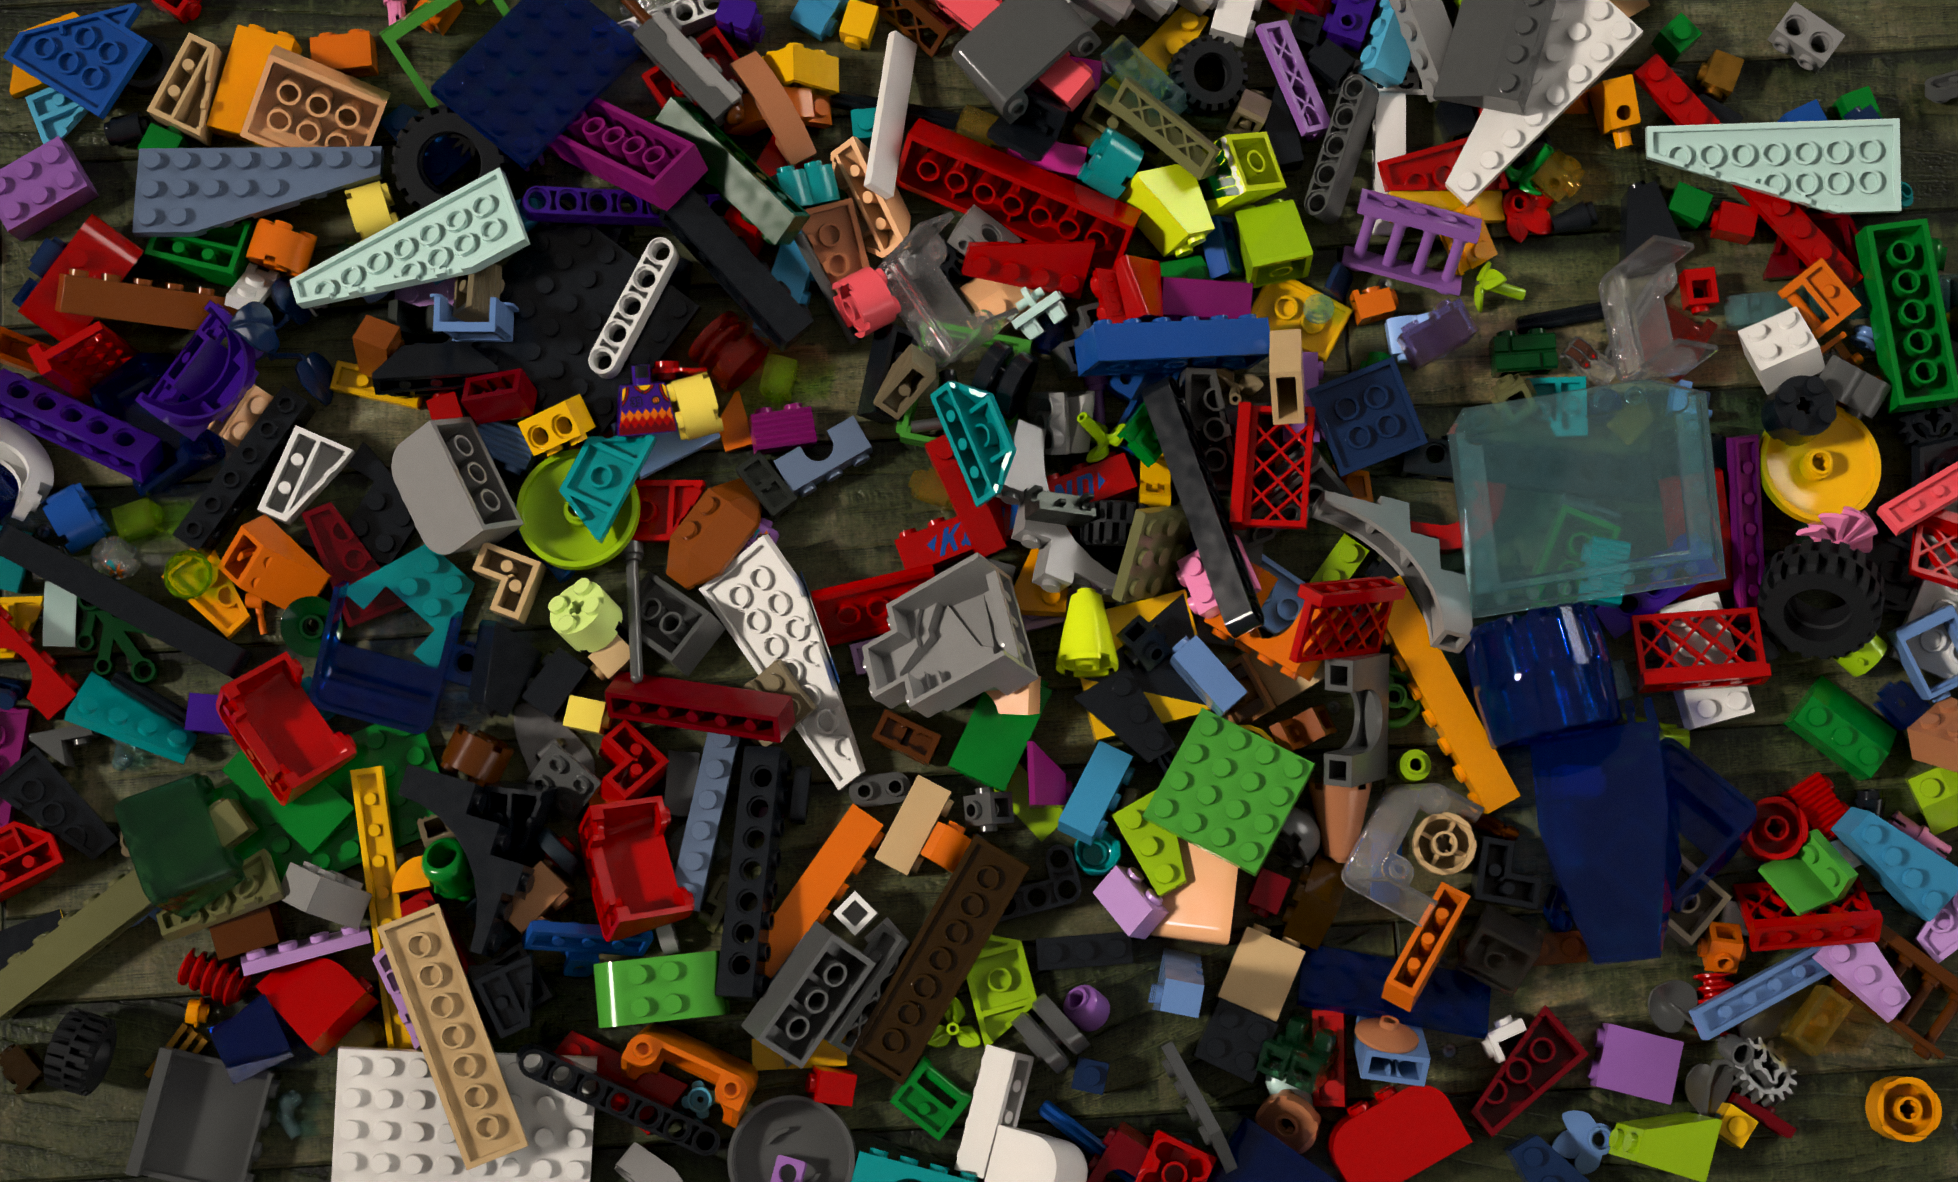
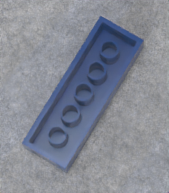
M1244 314L1239 316L1238 319H1228V315H1216L1210 317V320H1200L1199 316H1188L1182 318L1181 321H1171L1169 317H1160L1153 319L1152 322H1142L1140 318H1131L1124 320L1123 323L1113 324L1110 319L1098 320L1074 340L1078 377L1182 372L1185 367L1226 368L1229 370L1250 369L1269 356L1270 328L1268 317L1257 318L1256 314Z

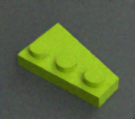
M1154 790L1112 814V818L1160 898L1187 883L1177 836L1143 819V814L1156 792Z

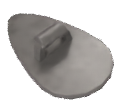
M520 703L516 706L514 710L516 738L530 773H532L555 741L595 775V761L590 750L576 734L563 726L560 720H557L556 723L528 703Z

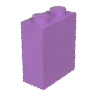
M1602 1023L1601 1028H1597L1593 1040V1046L1597 1047L1595 1059L1589 1061L1587 1068V1078H1590L1589 1085L1671 1105L1684 1042L1610 1023Z

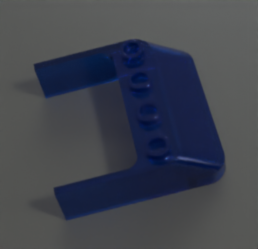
M341 581L334 586L309 690L312 704L325 711L408 733H424L434 722L446 688L447 680H445L455 643L457 644L464 612L458 611L450 619L439 668L342 643L337 637V631L349 582Z
M1665 737L1657 740L1579 819L1582 832L1588 836L1625 797L1635 796L1709 858L1670 897L1673 910L1679 913L1735 855L1757 821V810L1750 799L1673 738Z

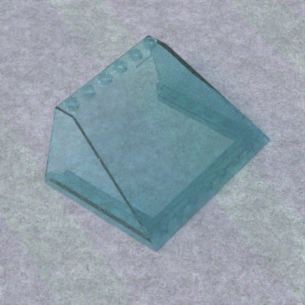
M1650 378L1463 408L1447 433L1472 619L1726 579L1706 392Z

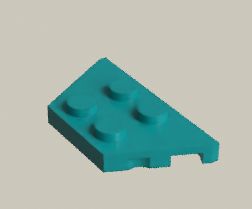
M645 435V437L628 438L627 436H613L611 438H604L603 436L588 437L559 489L560 493L599 543H603L657 442L655 436Z

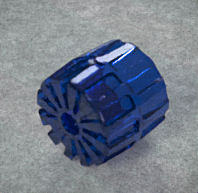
M1588 602L1563 603L1546 609V607L1529 610L1525 616L1508 615L1498 618L1496 621L1475 626L1470 631L1471 640L1464 647L1470 684L1492 749L1514 748L1566 737L1603 727L1619 721L1621 718L1609 651L1594 607Z

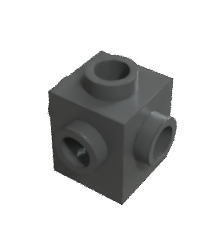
M994 787L976 788V794L963 796L966 828L979 827V833L998 831L997 825L1014 823L1012 792H994Z

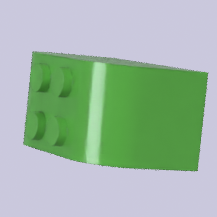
M720 951L695 952L593 964L599 1028L730 1014L729 1000L715 995Z

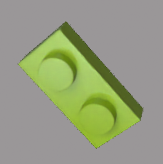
M1344 533L1309 583L1350 579L1369 553V550Z

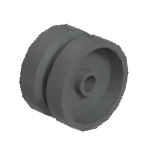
M1043 992L1032 1003L1033 1010L1042 1019L1039 1024L1026 1012H1022L1011 1023L1024 1037L1022 1039L1023 1042L1040 1061L1045 1060L1058 1075L1069 1065V1058L1059 1048L1062 1043L1076 1055H1080L1091 1044Z

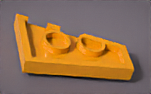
M189 549L161 577L221 634L230 640L251 620V617L233 582L217 567L221 560L216 550L214 549L210 556L205 559Z

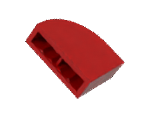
M315 957L277 967L255 986L305 1043L322 1057L379 1003L371 993L375 988L366 978L361 975L357 979L337 962L322 957Z

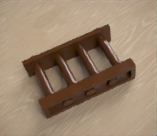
M1882 923L1880 939L1875 944L1880 951L1887 949L1896 956L1894 959L1896 964L1892 969L1898 979L1901 980L1906 971H1911L1912 969L1922 975L1921 980L1923 982L1898 1018H1894L1887 1023L1835 977H1830L1827 983L1834 987L1833 993L1846 1002L1852 1000L1912 1044L1911 1050L1925 1060L1930 1058L1943 1059L1946 1054L1934 1045L1958 1012V978ZM1940 988L1948 994L1947 999L1949 1001L1925 1036L1921 1037L1910 1029L1908 1025L1934 989L1938 990Z

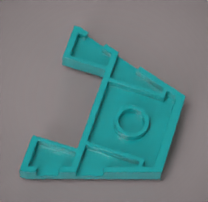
M424 544L349 585L343 592L364 610L385 587L389 588L434 628V631L413 653L434 672L438 668L475 583L445 556L433 552Z

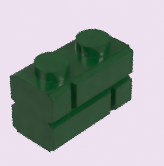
M1544 328L1530 329L1527 331V334L1515 335L1513 330L1500 331L1496 333L1497 336H1493L1489 341L1492 378L1503 377L1508 374L1515 375L1517 373L1520 376L1553 374L1558 369L1555 333H1546Z

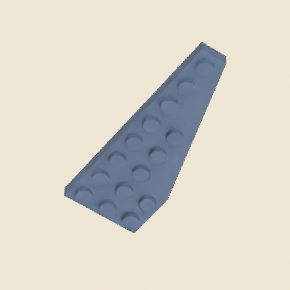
M382 146L139 148L132 233L135 237H198L207 234L208 230L221 226L224 229L233 226L234 222L253 217L256 219L298 206L301 201L314 197L316 200L327 197V193L343 188L349 190L383 179L384 150Z

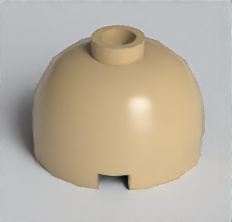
M1449 812L1432 814L1423 819L1414 831L1412 838L1413 854L1419 865L1428 872L1440 876L1453 875L1465 869L1474 858L1477 844L1472 832L1473 829L1459 815Z

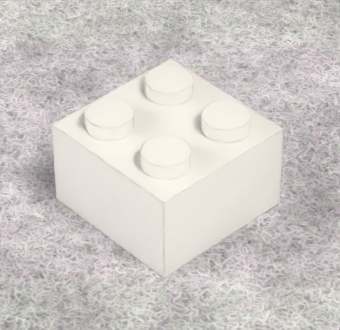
M1796 306L1738 331L1744 355L1767 395L1791 377L1800 375L1811 377L1822 372L1825 368L1820 345Z

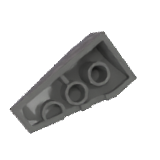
M1314 444L1308 519L1312 518V507L1324 490L1349 497L1354 496ZM1303 446L1299 447L1288 457L1296 463L1305 455V448ZM1284 459L1273 472L1274 475L1279 478L1291 468V465ZM1304 464L1299 468L1303 473ZM1295 471L1283 484L1293 494L1303 485V478ZM1270 476L1258 490L1262 493L1275 481ZM1278 486L1266 498L1277 508L1289 496ZM1256 493L1253 495V500L1258 496ZM1302 494L1297 498L1300 502L1302 501ZM1263 500L1252 509V519H1264L1272 512ZM1293 501L1280 514L1286 520L1300 521L1301 509ZM1276 516V517L1273 518L1272 520H1280V519L1278 518V516ZM1232 527L1233 533L1239 536L1245 551L1273 539L1277 532L1284 530L1278 528L1234 530Z

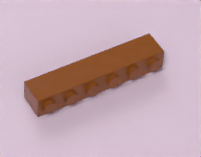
M69 268V274H59L55 307L56 311L196 331L209 315V312L204 308L210 300L220 304L233 315L238 311V309L224 305L226 297L214 295L215 289L196 287V292L183 291L184 285L165 282L164 288L152 286L153 280L133 278V283L120 282L121 276L106 273L101 274V279L88 277L89 271Z

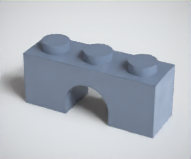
M854 416L827 430L828 436L833 443V451L825 460L814 461L809 459L800 446L774 460V464L781 477L796 497L800 495L803 498L817 490L816 485L824 480L832 482L844 474L842 470L852 464L854 467H858L870 459L869 455L873 453L872 446Z

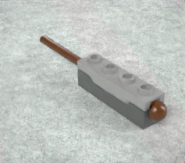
M620 0L642 24L632 33L636 44L676 87L718 128L725 122L730 125L740 124L745 118L744 103L741 96L743 93L742 89L733 79L727 81L720 74L723 70L713 58L710 57L707 60L700 53L702 48L692 36L686 38L680 32L682 27L672 15L666 17L660 10L653 16L649 15L636 0Z

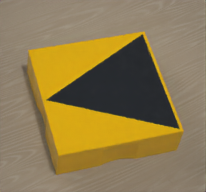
M1186 589L1105 609L1119 660L1116 672L1128 666L1162 724H1174L1197 718L1201 708L1212 711L1169 664L1172 657L1171 653L1148 672L1140 664L1135 667L1127 660L1123 654L1126 648L1116 635L1140 615L1151 625L1156 623L1168 636L1165 642L1171 650L1185 636L1190 640L1195 635L1198 636L1193 615L1187 602ZM1110 668L1109 675L1080 678L1083 692L1116 673L1114 669ZM1087 710L1095 743H1098L1099 740L1103 742L1119 738Z

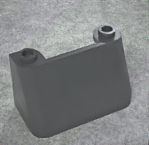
M1005 0L956 44L952 57L974 87L1011 125L1027 109L1029 100L1024 93L1025 89L1068 51L1075 57L1082 58L1091 54L1102 41L1066 0Z

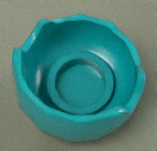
M1105 830L1101 839L1095 838L1092 846L1077 840L1073 846L1075 863L1079 869L1088 875L1104 876L1119 863L1121 859V843L1107 830Z

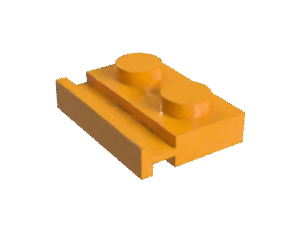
M1474 201L1467 207L1463 204L1453 210L1456 213L1482 219L1481 232L1477 244L1465 243L1456 270V274L1459 276L1464 275V272L1470 268L1474 269L1498 255L1479 208ZM1439 235L1447 255H1449L1454 239Z

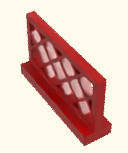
M100 321L95 322L49 349H46L39 343L27 348L41 376L83 403L94 398L90 390L92 386L143 358L138 349Z
M1239 402L1229 518L1231 526L1234 530H1246V528L1307 529L1315 407L1305 406V415H1308L1307 426L1299 433H1296L1288 424L1275 425L1265 433L1259 426L1260 414L1272 415V406L1252 405L1251 402ZM1284 426L1294 437L1280 448L1270 437ZM1258 431H1259V433L1262 435V437H1261L1259 440H1258ZM1304 435H1306V443L1301 439ZM1268 441L1277 452L1263 463L1257 456V449ZM1296 442H1299L1305 448V455L1294 463L1285 452ZM1282 456L1291 465V468L1277 478L1268 467ZM1256 461H1257V463L1260 465V467L1257 468V469H1256ZM1303 464L1304 473L1299 469ZM1265 470L1275 482L1261 493L1254 486L1255 478ZM1296 471L1303 478V485L1292 494L1283 482ZM1280 486L1289 497L1275 508L1266 497ZM1255 492L1258 496L1253 500V495ZM1302 494V501L1300 502L1297 498ZM1263 500L1272 512L1264 519H1252V509ZM1294 501L1301 509L1300 521L1286 520L1280 512ZM1276 516H1278V518H1279L1280 520H1272V519L1275 518Z
M1942 509L1911 527L1913 529L1908 575L1958 590V578H1954L1948 568L1954 565L1958 567V552L1951 545L1952 542L1958 543V513ZM1922 533L1934 536L1939 543L1930 547L1922 537ZM1942 547L1952 559L1945 564L1942 563L1934 552ZM1926 555L1935 569L1928 570L1918 567L1919 558Z
M1385 576L1301 583L1297 596L1305 601L1289 660L1301 663L1379 653L1394 600L1404 599L1407 587ZM1381 603L1380 610L1374 615L1373 611ZM1361 604V611L1355 617H1353L1352 613ZM1340 607L1342 611L1332 620L1331 615ZM1314 609H1319L1320 614L1311 623ZM1367 618L1369 622L1360 631L1358 627ZM1347 621L1348 625L1339 633L1338 628ZM1326 623L1327 627L1318 636L1316 632ZM1373 632L1370 644H1366L1365 640ZM1353 634V640L1345 647L1344 642ZM1332 636L1334 640L1324 649L1323 645ZM1311 638V645L1303 652L1305 644Z
M1757 607L1632 615L1630 617L1639 676L1637 680L1638 693L1764 685L1772 676L1770 663L1766 664ZM1736 617H1750L1751 630L1747 635L1731 624ZM1705 619H1714L1723 626L1715 638L1700 627V624ZM1673 621H1682L1692 629L1684 639H1681L1668 629ZM1651 623L1660 630V633L1651 642L1641 634L1639 624ZM1726 629L1741 640L1733 651L1717 640ZM1694 632H1697L1710 642L1702 653L1686 642ZM1663 633L1678 644L1670 656L1655 645ZM1751 634L1753 635V641L1749 638ZM1642 643H1643L1645 646H1647V648L1645 649V651H1643V645H1642ZM1745 643L1755 651L1757 661L1746 662L1735 653ZM1712 645L1728 656L1723 664H1714L1704 656ZM1681 647L1696 658V661L1691 666H1682L1673 659ZM1649 650H1652L1665 660L1660 668L1646 669L1644 656ZM1732 659V660H1733L1734 662H1736V663H1728V662ZM1700 661V662H1702L1704 665H1697V664H1698V662ZM1668 663L1672 666L1665 668Z
M1859 876L1852 885L1855 892L1852 895L1846 894L1840 900L1844 902L1841 907L1829 904L1819 908L1830 914H1816L1819 910L1816 909L1801 916L1792 917L1784 916L1788 911L1794 912L1780 896L1775 895L1777 892L1768 882L1733 884L1732 892L1749 932L1748 943L1752 952L1879 942L1883 917L1880 910L1873 909ZM1754 894L1761 899L1756 903L1745 898L1744 895ZM1769 901L1782 908L1775 912L1764 907V905ZM1853 906L1861 911L1848 912L1847 910ZM1758 913L1767 919H1753V917Z

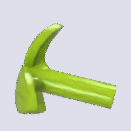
M1490 261L1481 268L1476 278L1479 284L1474 289V303L1479 313H1482L1483 298L1486 292L1492 291L1521 301L1526 294L1525 289L1505 283L1507 278L1501 272L1490 269L1492 264Z
M1081 412L1077 416V422L1091 435L1090 442L1097 444L1087 455L1086 460L1088 463L1104 459L1109 454L1108 445L1118 446L1124 439L1123 437L1120 439L1117 435L1126 424L1117 425L1108 434V427L1094 421L1086 412Z
M954 998L944 1016L949 1024L947 1026H938L928 1046L934 1048L947 1046L952 1035H955L958 1044L965 1048H975L981 1044L980 1035L972 1025L959 1026V1023L965 1016V1009L958 998Z

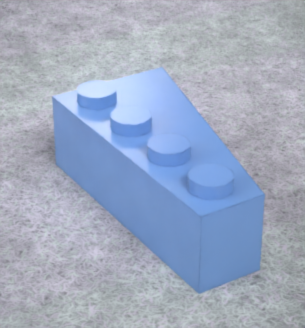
M1164 948L1157 984H1151L1148 1002L1154 1003L1153 1010L1199 1018L1205 986L1202 975L1203 969L1201 968V955Z

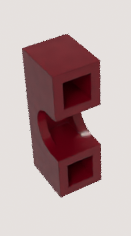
M1121 1121L1117 1129L1111 1126L1102 1141V1144L1106 1146L1101 1155L1095 1152L1087 1165L1089 1174L1086 1182H1109L1107 1173L1116 1169L1124 1170L1135 1177L1141 1169L1153 1139L1124 1121Z

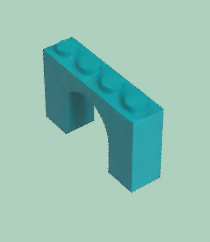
M870 1147L869 1153L859 1151L851 1182H978L979 1177L962 1171L959 1177L948 1175L949 1168L930 1163L929 1169L917 1166L919 1160L901 1155L899 1161L887 1158L889 1152Z

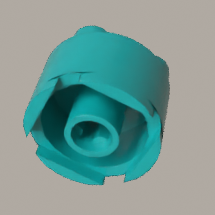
M1107 127L1100 139L1096 137L1091 144L1088 154L1092 156L1088 163L1085 162L1082 165L1077 178L1098 192L1117 199L1126 189L1121 184H1124L1128 178L1132 179L1144 155V150H1142L1144 147L1115 129Z

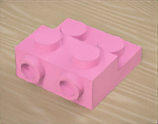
M1234 534L1255 593H1258L1262 590L1239 536ZM1197 549L1177 561L1180 570L1176 571V576L1183 587H1188L1191 597L1187 598V602L1192 612L1211 619L1220 614V610Z

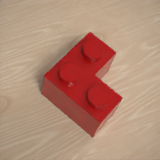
M626 719L602 739L598 754L613 769L603 777L598 794L607 803L639 799L664 777L669 760Z

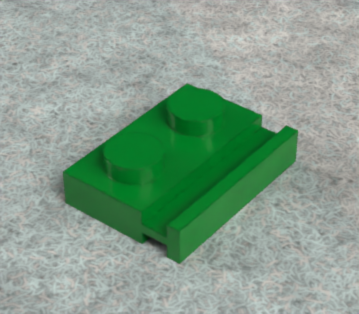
M1143 402L1117 436L1120 439L1123 437L1128 442L1127 447L1147 467H1150L1163 452L1145 402Z

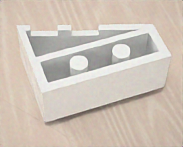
M295 425L257 510L273 519L291 525L351 461L355 455L354 450Z

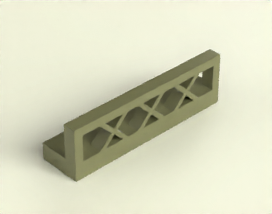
M1130 76L1124 78L1109 108L1199 181L1215 175L1220 166L1215 159L1221 149ZM1130 89L1131 91H1133L1136 94L1137 98L1131 93H1127L1128 90ZM1150 108H1154L1155 110H1157L1159 112V115H1157ZM1177 126L1180 130H1182L1183 135L1174 127ZM1196 145L1202 146V147H1203L1205 150H1207L1209 153L1206 154L1203 150H1201V149H1200L1198 146H1196Z

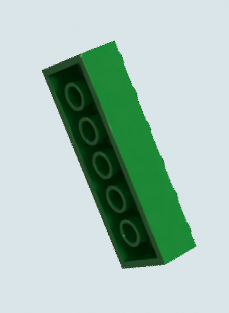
M1924 218L1865 226L1855 236L1861 274L1864 276L1862 280L1881 380L1892 386L1885 398L1887 412L1892 414L1950 406L1958 400V375L1928 220Z

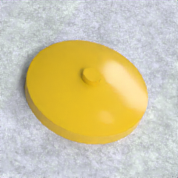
M1836 406L1837 416L1831 425L1804 445H1785V442L1779 439L1775 440L1769 436L1766 430H1764L1759 440L1760 478L1764 491L1781 511L1804 523L1824 525L1818 517L1819 514H1841L1844 506L1861 511L1872 500L1879 486L1881 458L1876 441L1860 419L1847 413L1845 409Z

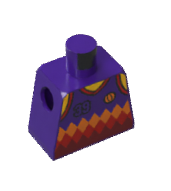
M650 364L632 365L633 383L620 384L618 388L615 434L617 436L676 432L677 425L665 382H651Z

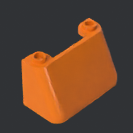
M659 1022L649 1024L630 1040L621 1057V1076L636 1083L643 1074L653 1073L658 1075L663 1063H669L715 1084V1102L721 1105L724 1114L722 1123L736 1129L757 1087L759 1076L755 1066Z

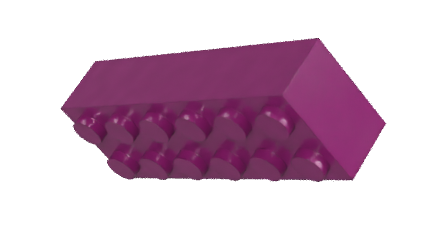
M576 87L534 127L549 153L665 211H668L708 171L694 143Z

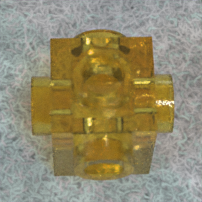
M1558 149L1547 159L1531 180L1541 188L1542 193L1546 197L1554 199L1559 203L1566 195L1572 198L1583 186L1579 180L1586 172L1575 158L1567 156Z

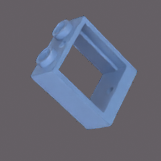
M1953 605L1937 608L1887 632L1920 700L1931 699L1935 703L1951 696L1949 690L1958 687V674L1928 687L1906 640L1943 623L1958 652V614Z

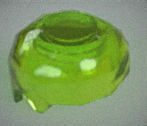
M193 550L179 551L167 561L164 569V584L174 597L183 600L197 599L209 589L212 581V566L203 554Z

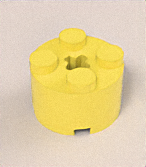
M381 181L344 191L348 198L346 201L356 233L360 232L361 241L400 221L397 213L391 212L390 206L395 205L387 183L382 184Z
M707 372L671 381V384L666 385L681 441L686 439L690 441L724 431L722 418L718 416L719 407Z

